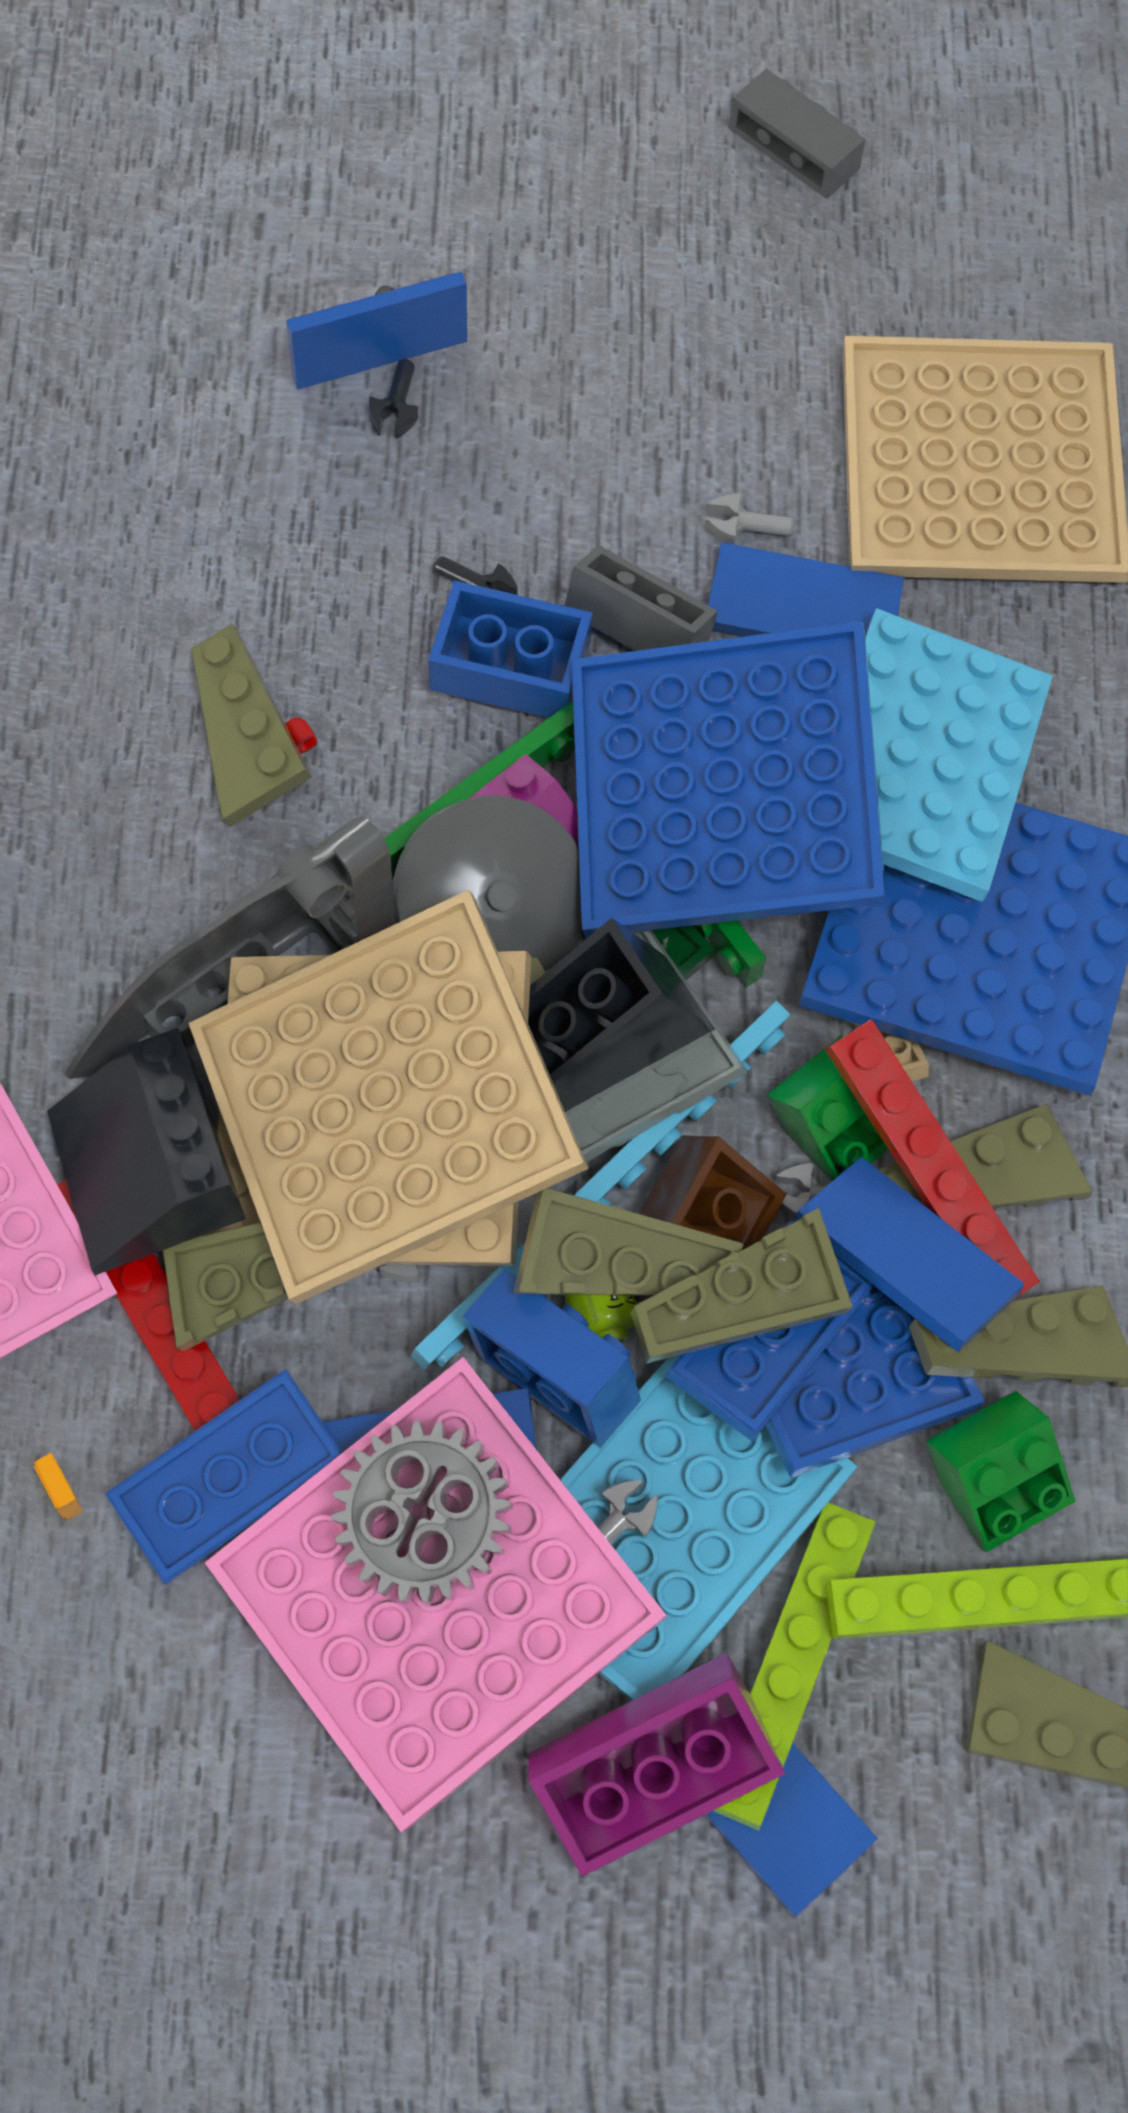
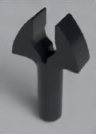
M408 359L398 361L388 397L384 399L369 397L371 422L379 436L383 427L382 422L385 418L390 417L393 412H396L397 418L394 427L395 439L407 433L419 418L418 406L407 405L405 402L415 369L414 363Z
M440 556L434 564V572L451 581L455 580L518 595V587L513 577L501 564H497L494 572L487 575H481L444 556Z

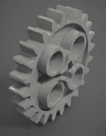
M414 1421L411 1436L405 1437L404 1433L396 1425L391 1426L392 1442L386 1445L380 1438L373 1435L371 1441L375 1453L368 1456L356 1450L353 1454L362 1467L358 1472L345 1469L341 1471L342 1476L352 1485L350 1490H339L333 1493L335 1498L347 1505L346 1510L332 1514L331 1520L347 1525L348 1530L335 1538V1542L340 1546H354V1549L344 1559L345 1563L349 1566L365 1563L358 1578L365 1584L371 1582L377 1576H381L377 1592L385 1597L392 1591L395 1585H398L399 1601L408 1604L415 1589L419 1590L421 1600L426 1605L432 1603L435 1588H440L442 1594L448 1600L454 1599V1582L459 1580L463 1585L472 1590L475 1586L470 1572L474 1568L486 1574L492 1572L489 1564L484 1559L487 1552L496 1555H503L505 1552L494 1541L495 1534H507L512 1531L508 1524L498 1520V1514L506 1513L513 1509V1504L510 1501L497 1499V1494L508 1488L509 1483L505 1478H490L500 1464L495 1457L479 1462L485 1446L478 1440L465 1449L464 1445L467 1434L460 1428L448 1440L446 1439V1429L442 1422L437 1421L431 1435H426L420 1421ZM414 1461L422 1463L424 1474L420 1483L413 1488H401L398 1484V1474L403 1465ZM441 1467H446L447 1474L445 1478L441 1480L431 1495L430 1493L433 1489L438 1470ZM465 1485L471 1487L473 1500L469 1508L460 1513L449 1512L446 1505L449 1492L456 1486ZM429 1499L428 1506L434 1511V1516L430 1521L421 1518L417 1523V1518L411 1513V1509L415 1504L424 1506ZM383 1512H395L399 1523L396 1532L387 1539H376L373 1534L374 1520ZM414 1529L409 1550L405 1557L400 1558L398 1550ZM432 1536H444L448 1544L446 1556L438 1563H425L421 1555L424 1542Z

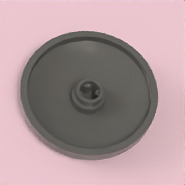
M480 796L450 804L423 822L413 833L401 853L393 880L396 924L469 889L476 899L497 952L527 951L531 955V959L538 958L546 972L574 950L583 937L579 848L571 835L554 817L531 803L506 796Z

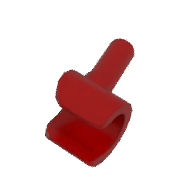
M295 717L286 722V726L300 754L308 752L317 745V738L304 719Z

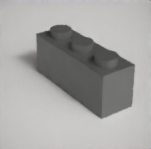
M767 68L732 98L729 129L826 199L860 170L865 138L859 135L854 128L845 125L828 113L820 104L807 98L793 88L788 81L779 78Z
M600 545L574 566L564 605L592 612V627L634 651L707 642L710 639L718 612Z

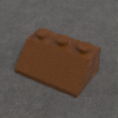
M682 1135L639 1214L743 1243L742 1250L759 1242L765 1236L787 1193L719 1136Z

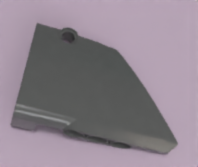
M358 817L345 824L316 846L299 848L280 864L274 876L156 960L124 991L105 1013L65 1072L66 1076L69 1079L91 1076L129 1045L137 1043L148 1034L153 1037L179 1027L187 1048L194 1045L195 1040L189 1022L228 1004L231 957L279 956L310 933H317L332 951L336 953L395 925L390 852L377 828L367 818ZM211 987L225 989L216 998H207L202 995ZM171 1016L185 1018L176 1027L168 1028L162 1026V1023Z

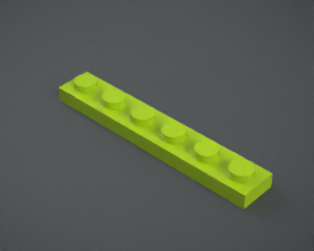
M829 1502L820 1513L750 1694L782 1766L785 1764L832 1639L825 1584L830 1580L855 1578L876 1521ZM779 1777L713 1811L759 1831Z
M1128 1559L830 1580L825 1584L833 1640L1128 1618Z

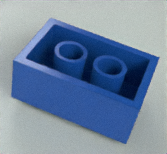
M454 580L428 660L430 690L550 718L573 701L572 659L587 657L591 644L593 613Z
M503 1269L462 1316L480 1360L519 1389L528 1388L531 1398L601 1449L641 1401L635 1381L637 1376L632 1370L629 1360L630 1352L613 1336L605 1334L603 1338L587 1328L589 1326L588 1322L578 1311L566 1304L559 1308L547 1299V1294H513L517 1277Z

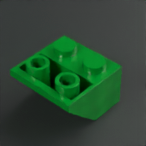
M840 1035L837 1039H835V1040H834L832 1043H830L828 1046H830L831 1044H833L834 1042H836L837 1040H839L840 1038H842L843 1035ZM825 1048L766 1095L787 1135L831 1182L860 1157L871 1164L888 1150V1147L832 1062Z
M1017 1391L1008 1394L926 1440L940 1483L980 1548L986 1553L1076 1502L1050 1418Z

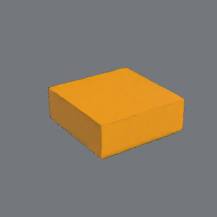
M49 1453L35 1461V1466L33 1467L60 1516L63 1519L69 1520L83 1512V1508L53 1454Z

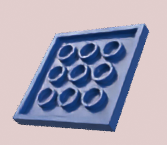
M874 1286L866 1299L771 1418L766 1427L790 1478L979 1410L985 1400L974 1378L926 1375L909 1328L915 1318Z

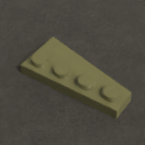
M230 624L194 646L192 654L222 820L229 826H232L312 778V775L240 633Z
M1047 1104L950 1141L995 1211L997 1208L1023 1204L1025 1207L1046 1205L1048 1201L1070 1198V1201L1089 1199L1092 1194V1190ZM897 1162L878 1169L923 1204Z
M546 1188L536 1194L513 1294L654 1296L691 1275H697L716 1265L719 1260L734 1252L742 1251L743 1243Z
M818 1207L783 1229L779 1228L738 1253L734 1252L719 1260L716 1265L697 1275H691L635 1305L630 1313L645 1361L650 1363L845 1314L853 1306Z
M261 1222L200 1236L163 1250L176 1347L182 1351L288 1299Z
M1103 1285L1014 1300L959 1352L954 1350L916 1318L909 1326L926 1375L992 1379L994 1375L1019 1376V1381L1040 1382L1042 1378L1069 1379V1384L1091 1385L1094 1381L1114 1382L1115 1387L1128 1388V1346Z
M987 1640L982 1648L966 1753L1128 1789V1709Z

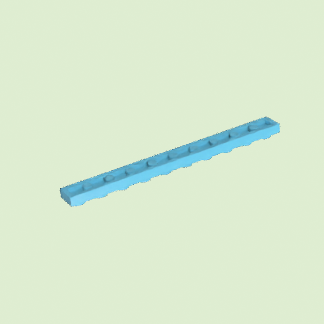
M777 1000L731 1044L735 1054L748 1071L752 1067L746 1060L757 1049L765 1056L786 1035L780 1027L791 1014ZM743 1076L729 1083L727 1086L731 1089ZM710 1095L680 1114L675 1112L634 1137L574 1196L610 1206L611 1203L605 1196L619 1184L624 1190H627L647 1170L641 1161L653 1150L662 1156L682 1136L676 1128L688 1116L697 1122L717 1100ZM525 1243L517 1249L516 1266H500L413 1350L410 1357L424 1371L434 1361L443 1368L464 1347L458 1339L468 1330L462 1316L503 1269L517 1277Z

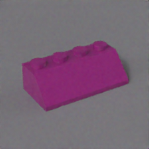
M727 1652L528 1753L529 1783L582 1877L785 1774L755 1703Z

